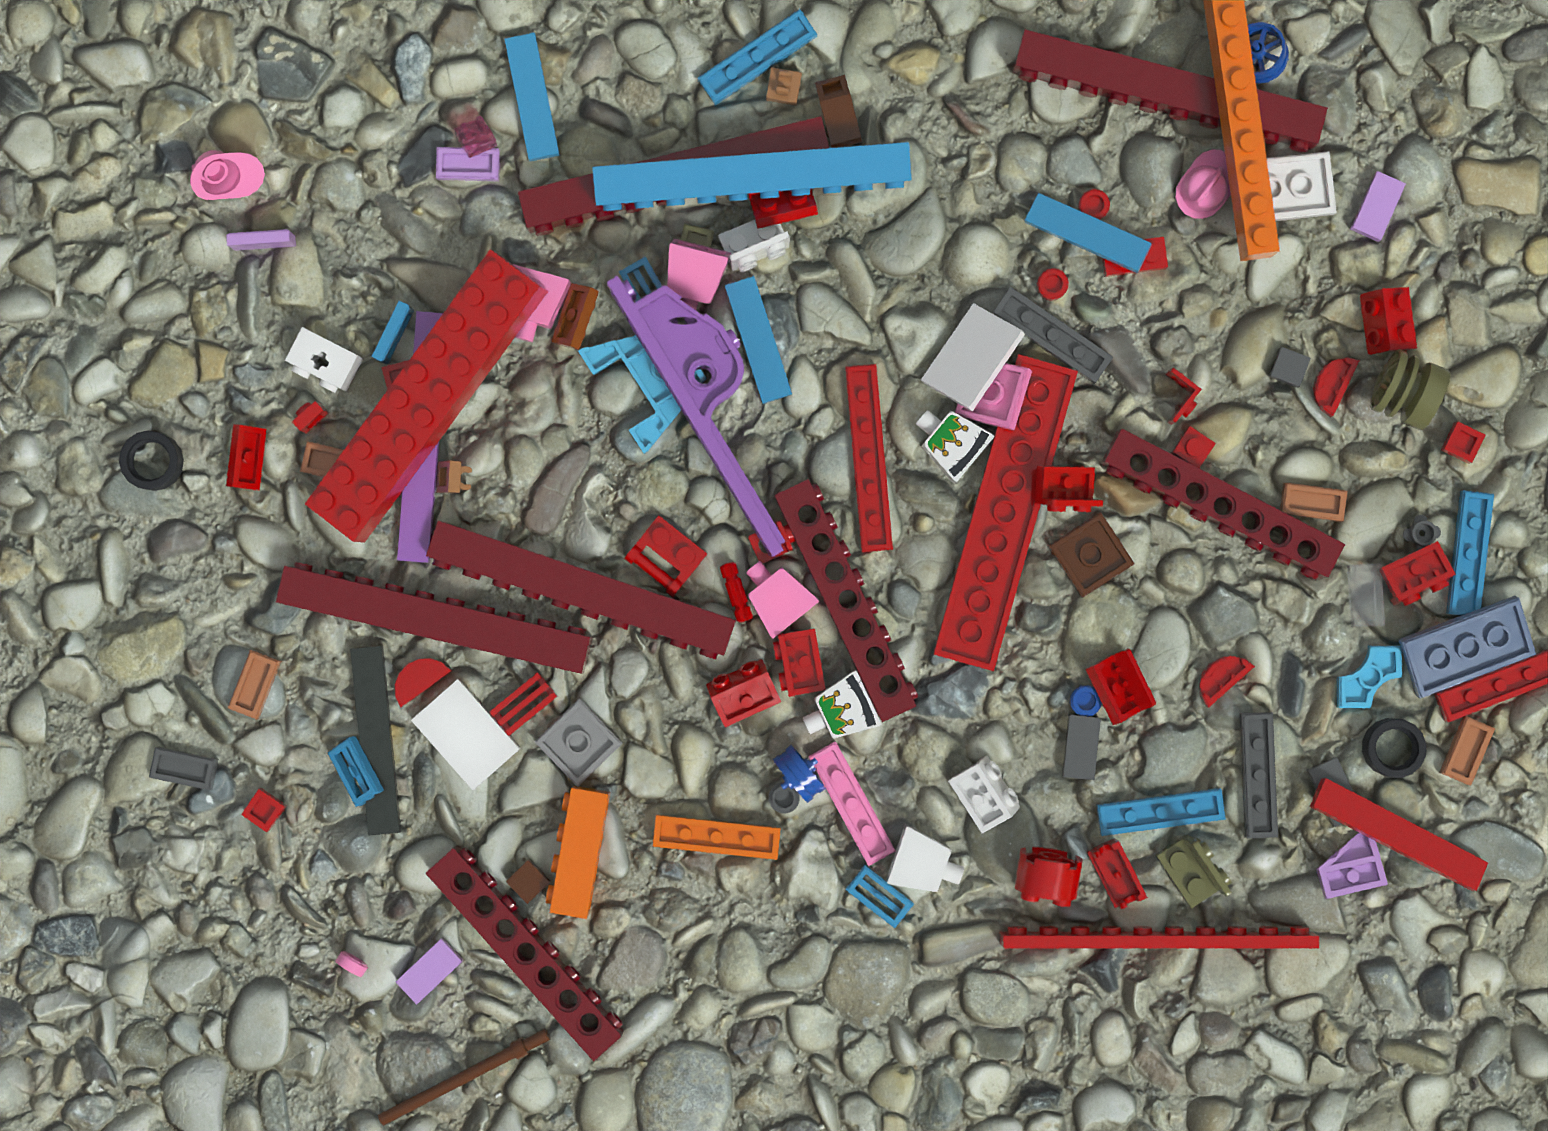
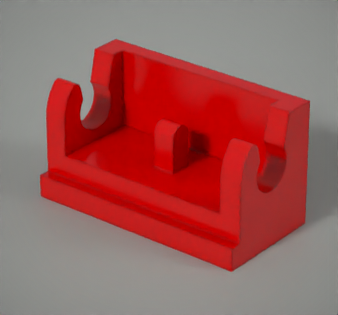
M1113 838L1087 851L1114 908L1125 909L1128 907L1127 904L1133 901L1140 902L1148 898L1124 849L1117 839Z

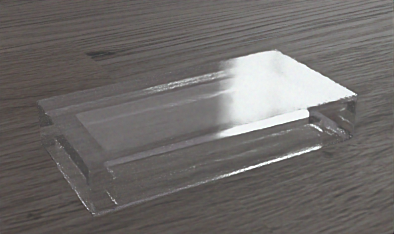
M1381 563L1347 565L1351 627L1385 625L1382 575L1379 571Z

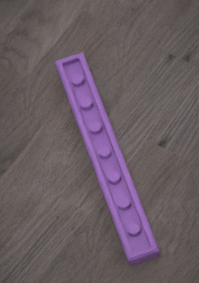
M416 311L413 354L443 313ZM439 442L402 491L397 560L430 563V557H427L426 554L432 539Z

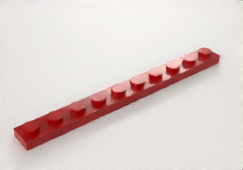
M1010 926L1008 931H1000V944L1003 948L1319 949V935L1309 932V927L1291 926L1290 932H1278V927L1260 926L1259 932H1247V927L1229 926L1227 927V932H1215V927L1197 926L1196 932H1184V927L1166 926L1165 931H1152V927L1135 926L1133 931H1121V927L1104 926L1102 931H1090V927L1072 926L1071 931H1058V927L1041 926L1039 931H1027V927Z

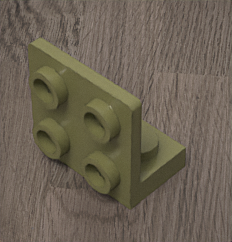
M1185 834L1155 854L1190 908L1195 907L1217 891L1226 897L1232 894L1228 887L1232 883L1230 878L1221 867L1218 868L1216 864L1212 863L1210 859L1214 855L1204 841H1200L1198 838L1194 839Z

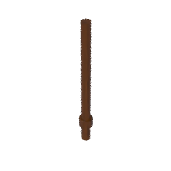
M543 1029L525 1039L520 1037L511 1042L510 1047L378 1114L380 1123L384 1126L514 1058L519 1060L529 1055L530 1050L551 1040L548 1031Z

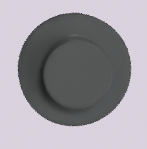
M783 782L777 783L769 792V803L779 813H790L797 808L800 795L795 788L791 789L788 786L784 790L780 786Z

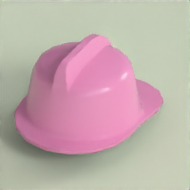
M1213 149L1203 152L1195 159L1180 179L1176 187L1175 198L1178 207L1184 214L1197 219L1213 216L1231 195L1225 152Z
M210 150L204 152L198 157L195 164H192L190 184L195 194L205 200L241 198L249 196L259 189L263 183L265 173L263 165L258 158L249 153H224L220 150Z

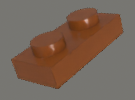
M571 283L551 342L568 348L580 349L592 311L595 308L598 290Z

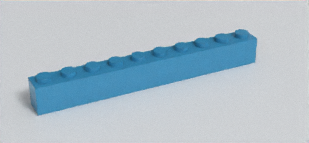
M909 142L593 167L596 205H603V211L622 210V203H634L635 209L654 207L653 201L666 200V206L685 205V198H697V202L700 204L716 202V196L729 195V201L748 200V193H760V199L779 197V191L791 190L792 196L810 195L811 188H823V194L842 192L841 186L854 185V191L873 190V184L885 183V189L903 188L904 181H912Z

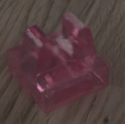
M478 116L475 120L468 123L464 122L459 127L454 128L456 138L469 158L497 146L496 138L482 116Z

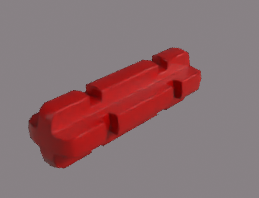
M729 562L721 565L720 571L723 579H726L725 586L731 605L735 607L734 614L736 620L739 623L751 620L753 615L750 606L747 607L746 604L748 599L741 578L737 576L739 572L736 563Z

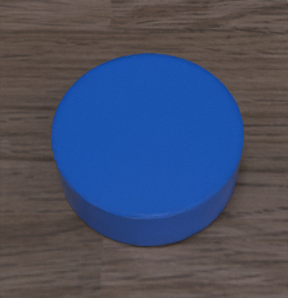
M1088 685L1075 688L1069 698L1071 709L1080 716H1093L1100 710L1102 705L1095 688Z

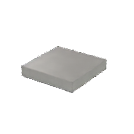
M581 698L535 741L542 751L577 787L623 744Z

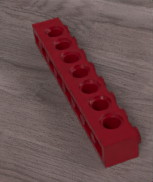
M1124 429L1116 432L1100 463L1107 467L1105 470L1107 474L1120 480L1126 477L1134 481L1133 487L1146 494H1150L1153 491L1161 495L1163 503L1176 509L1180 505L1190 510L1188 514L1190 517L1202 523L1209 520L1217 524V531L1229 537H1233L1236 534L1246 539L1244 542L1246 546L1259 552L1263 548L1273 553V560L1285 566H1289L1292 563L1300 567L1299 573L1316 581L1318 577L1328 578L1345 546L1344 543ZM1133 455H1138L1144 460L1145 466L1141 472L1134 471L1130 466V459ZM1161 469L1169 471L1172 475V482L1169 486H1163L1158 481V473ZM1189 484H1194L1199 488L1200 495L1196 501L1190 500L1186 495V488ZM1217 498H1221L1227 503V511L1224 515H1219L1214 510V502ZM1246 512L1252 514L1255 518V525L1251 530L1246 529L1242 525V516ZM1273 527H1277L1282 531L1283 538L1279 544L1273 543L1270 539L1269 534ZM1302 541L1310 546V554L1307 558H1302L1297 551L1298 545Z
M809 479L774 495L881 722H885L916 707L914 699L918 698V694L911 680L905 683L900 671L904 670L905 667L897 652L891 654L887 643L892 640L885 625L878 626L873 616L878 613V610L871 596L865 598L860 586L865 583L857 568L851 570L846 559L851 557L850 551L844 539L838 541L833 532L838 527L831 512L824 513L820 502L824 500L818 484L811 485ZM804 506L814 508L817 514L815 521L809 524L803 523L798 516L799 510ZM818 534L826 535L829 538L830 546L824 552H818L812 546V539ZM831 562H837L843 568V575L838 580H831L826 576V566ZM845 590L852 591L857 598L856 604L850 609L842 607L839 603V595ZM859 618L867 620L870 625L869 633L863 637L856 636L852 630L854 621ZM871 647H879L883 652V660L877 665H871L866 660V652ZM886 675H892L897 682L895 690L891 693H884L879 687L881 678Z
M458 845L455 846L425 874L594 1062L622 1037L624 1032L621 1028L623 1025L622 1020L612 1010L608 1013L600 1004L602 998L592 987L585 988L579 981L582 978L580 973L571 964L566 966L558 956L561 953L557 947L549 940L547 942L542 940L537 934L540 931L538 926L529 917L524 919L517 912L516 909L519 906L515 900L507 893L503 896L495 887L498 884L495 878L487 870L482 872L474 864L477 859L466 847L461 849ZM460 872H466L472 877V886L470 888H463L458 884L457 876ZM480 896H488L492 899L493 909L491 911L480 909L478 905ZM502 919L510 920L514 924V933L509 935L502 933L499 929V921ZM520 944H532L536 951L535 956L531 958L524 957L520 953ZM545 966L552 967L556 971V979L553 981L544 980L540 974L541 968ZM564 990H572L576 993L578 1001L575 1004H566L561 998V993ZM592 1013L598 1018L599 1024L596 1027L589 1028L584 1025L582 1016Z

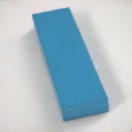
M799 9L699 76L698 81L714 105H717L815 39L817 33L801 9Z
M530 33L505 38L528 159L531 162L560 156L536 34Z
M1038 193L1025 218L1026 224L1137 274L1152 246L1150 242L1041 193Z
M752 276L725 285L762 404L791 396L790 385L755 277Z
M1466 490L1460 491L1451 565L1456 575L1450 578L1446 614L1462 616L1481 608L1494 494Z
M1221 788L1096 804L1101 836L1226 820Z

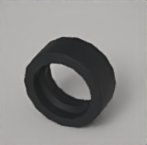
M148 430L136 433L127 439L120 451L119 464L122 474L129 483L137 488L157 491L166 489L177 481L182 473L184 459L182 450L174 439L166 434ZM146 443H158L169 454V468L165 474L156 479L142 477L134 467L135 453L139 447Z
M1385 718L1377 721L1367 729L1362 740V753L1365 762L1373 771L1386 777L1403 778L1412 775L1422 766L1426 757L1427 744L1423 733L1415 724L1404 719ZM1391 729L1404 732L1412 743V753L1409 759L1399 766L1384 764L1378 758L1376 752V743L1379 737Z

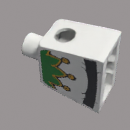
M927 410L916 423L917 426L929 435L921 447L953 484L961 478L995 437L953 411H950L941 421Z
M857 670L850 672L814 697L819 710L802 717L810 734L828 727L833 739L882 725Z

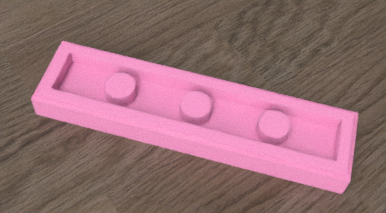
M836 741L809 755L810 760L815 757L818 761L814 767L868 866L896 852Z

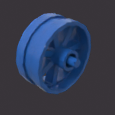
M1265 22L1251 23L1248 25L1249 39L1261 34L1259 40L1252 41L1250 39L1253 66L1256 64L1260 68V72H1254L1256 84L1267 83L1277 78L1285 70L1289 60V49L1281 31L1274 25ZM1267 34L1278 38L1265 46ZM1282 45L1280 57L1268 53ZM1268 61L1275 63L1271 68L1265 70V65Z
M789 745L785 749L786 751L773 758L775 764L784 774L782 777L784 782L780 786L784 790L788 786L791 789L795 788L808 803L818 792L821 793L826 789L814 773L816 771L814 765L818 761L815 757L811 761L807 758L803 759L792 745Z

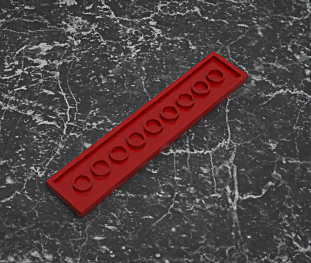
M1020 354L1016 356L1014 365L1029 368L1032 370V374L1015 430L996 427L995 437L993 438L933 655L994 671L1041 505L1035 503L1037 466H1052L1078 371Z

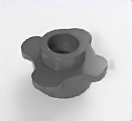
M1417 515L1412 526L1403 531V538L1414 543L1417 550L1432 544L1441 535L1440 528L1427 521V517L1424 515ZM1421 530L1424 531V536L1419 535Z

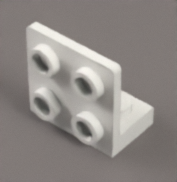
M753 220L718 235L723 250L731 252L729 264L732 271L737 269L740 272L748 271L758 265L756 261L768 257L769 260L779 258L785 255V249L790 247V236L788 231H783L781 224L757 229L756 222Z

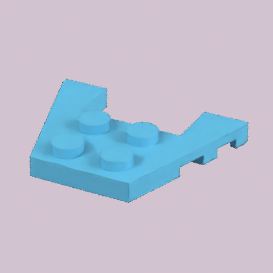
M634 335L580 349L578 352L593 376L619 359H622L655 410L653 415L629 429L644 454L647 453L680 413L681 409L639 339ZM701 369L694 373L695 380L701 384L707 379Z

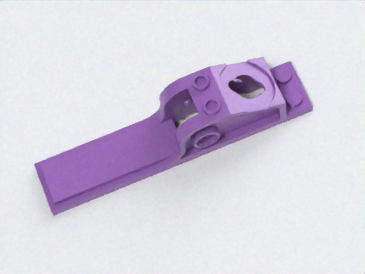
M616 276L607 282L608 290L769 556L774 557L784 551L781 544L786 541L711 419L713 410L736 392L743 379L744 364L737 350L741 344L732 329L726 331L722 324L709 315L705 314L703 316L680 300L681 296L666 285L634 303L637 295L627 279L621 282L620 278ZM684 317L686 325L678 324L677 318ZM699 369L708 370L711 374V381L701 384L695 380L694 373Z

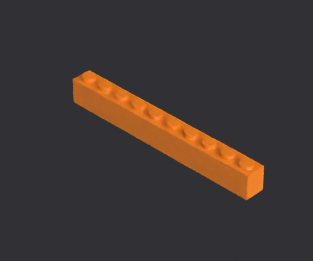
M1203 0L1240 261L1270 258L1278 253L1280 249L1244 0Z

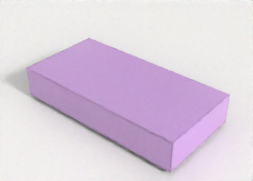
M437 147V180L499 181V148Z
M1377 171L1372 178L1350 230L1377 242L1381 241L1406 183Z
M288 229L238 232L226 235L227 246L234 251L296 247V236Z
M442 937L396 983L417 1005L463 962V959Z

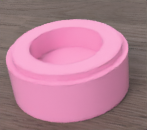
M341 951L335 960L342 968L359 977H362L368 968L364 961L346 951Z

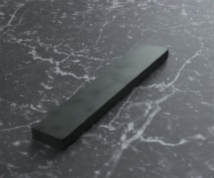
M383 646L350 649L359 743L384 791L375 794L374 798L367 800L365 803L368 836L400 833L401 822Z

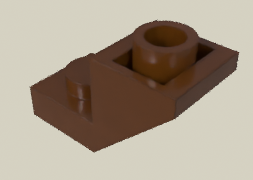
M845 75L815 82L831 148L847 147L862 142Z

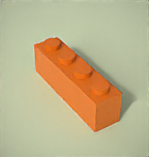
M573 786L570 793L565 792L562 811H567L565 824H559L556 839L557 842H562L560 854H554L551 872L556 873L555 883L548 886L546 904H551L549 913L583 919L588 918L611 792Z

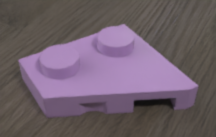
M1357 833L1316 868L1324 900L1388 885L1376 841L1361 833Z

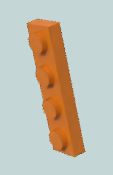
M656 814L653 847L777 860L781 827Z

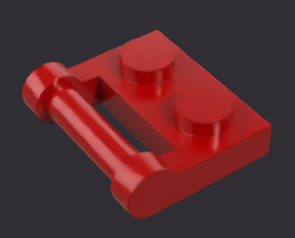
M658 515L624 559L631 565L635 563L664 586L667 589L665 592L673 598L708 554ZM647 546L650 547L681 573L676 579L672 578L643 555V550Z

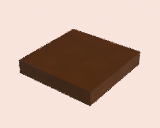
M1101 512L1048 545V548L1081 598L1135 564Z

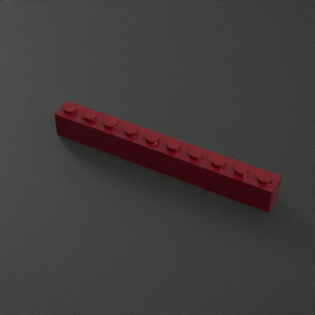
M1026 29L1023 32L1012 72L1018 74V78L1027 82H1036L1037 80L1049 82L1048 85L1058 90H1066L1067 87L1079 90L1078 93L1080 95L1090 98H1096L1097 95L1107 97L1109 102L1116 105L1125 106L1127 103L1138 105L1139 110L1147 113H1157V111L1169 113L1170 118L1178 121H1187V118L1199 121L1200 126L1216 129L1217 126L1221 127L1214 78ZM1257 89L1264 143L1277 144L1281 142L1289 144L1290 149L1298 152H1307L1319 144L1328 107Z
M819 116L635 163L829 148L822 117ZM593 173L518 192L526 227L529 233L535 232L536 236L550 234L554 232V227L566 225V228H574L583 225L586 219L596 217L597 221L614 217V212L626 210V213H634L644 209H635L634 203H622V210L603 211V205H596ZM666 200L653 201V203L656 202L657 206L666 205Z
M442 521L437 522L426 554L427 557L434 559L432 565L450 570L451 566L454 565L463 568L462 575L476 580H480L481 575L493 578L492 585L509 590L510 586L513 585L522 588L521 595L539 600L540 595L552 598L551 605L566 610L569 609L570 605L582 608L581 615L598 620L599 615L612 618L610 624L628 630L629 624L641 628L639 634L657 640L659 634L671 638L670 645L687 650L688 645L700 648V655L715 660L718 654L725 656L736 623L734 619Z
M295 562L294 567L284 566L276 603L579 674L585 672L593 638L586 636L587 629L570 625L567 631L556 629V622L538 618L537 624L526 622V615L510 611L507 612L506 617L494 614L496 608L477 604L475 610L464 607L465 601L447 597L445 603L434 600L435 594L416 590V594L411 595L403 593L404 587L386 583L385 588L373 586L374 580L365 577L355 576V581L342 579L344 573L335 570L325 569L324 574L312 572L313 565Z

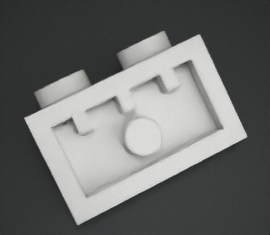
M987 755L948 781L981 833L1011 818L1020 808L1016 793L1013 789L1007 787L1001 777L1000 768Z

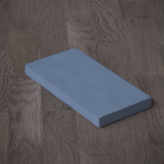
M1517 596L1509 597L1398 639L1415 694L1420 699L1537 655L1520 598Z

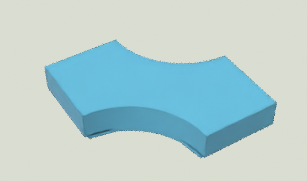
M1368 646L1366 657L1360 667L1348 675L1337 677V708H1371L1373 696L1377 689L1390 679L1402 677L1401 646Z

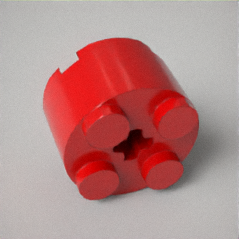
M1026 847L1021 848L1014 887L1021 892L1020 898L1025 901L1039 902V899L1042 898L1052 900L1054 905L1069 907L1071 906V900L1077 898L1083 859L1075 855V861L1068 859V852L1053 848L1032 847V853H1027Z

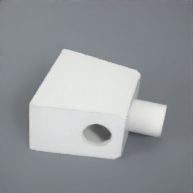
M905 824L886 877V882L896 886L937 892L942 879L959 885L964 867L948 861L951 854V849L948 846Z

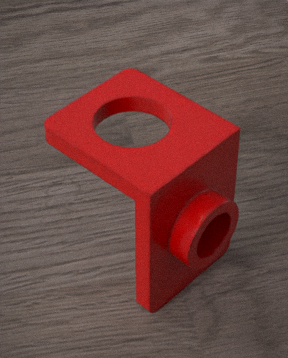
M1175 368L1168 370L1166 375L1189 392V395L1168 420L1170 425L1176 423L1181 416L1188 417L1198 404L1194 399L1202 390Z
M780 520L775 524L786 542L781 544L784 551L774 557L760 550V539L756 533L748 537L758 561H761L762 564L793 550L791 543L796 540L788 524L782 526Z

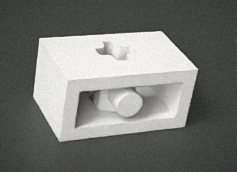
M302 327L285 361L293 364L291 371L306 379L312 374L321 379L318 385L336 393L338 388L347 392L363 358ZM318 359H326L329 362L328 366H320L317 363Z

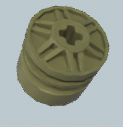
M1398 349L1392 354L1377 377L1370 408L1378 413L1382 412L1385 408V416L1393 417L1402 407L1401 423L1418 430H1423L1431 422L1442 403L1450 381V371L1428 362L1418 372L1419 357L1413 355L1408 359L1407 352Z

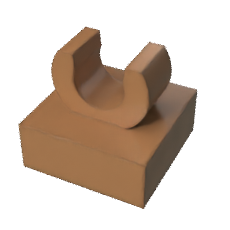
M771 67L766 101L797 106L802 73Z
M461 461L438 462L436 493H460V490L471 489L470 484H463L461 482V474L471 473L472 468L461 466Z

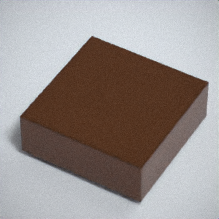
M530 859L506 881L527 904L551 882Z

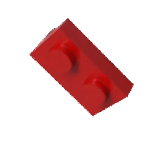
M1409 287L1382 288L1360 295L1368 355L1395 352L1398 349L1403 351L1417 349Z
M1037 466L1035 503L1047 505V511L1066 512V506H1073L1072 511L1091 512L1092 506L1103 507V500L1093 499L1095 467Z
M815 628L778 635L779 641L773 642L776 661L782 660L784 672L778 673L781 691H788L789 697L826 690Z
M1129 648L1109 655L1085 669L1112 725L1122 723L1138 712L1156 705V700Z

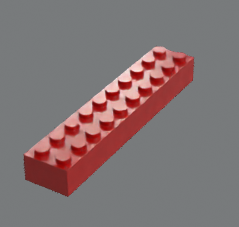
M490 249L308 498L305 505L352 542L365 543L548 291L500 254Z

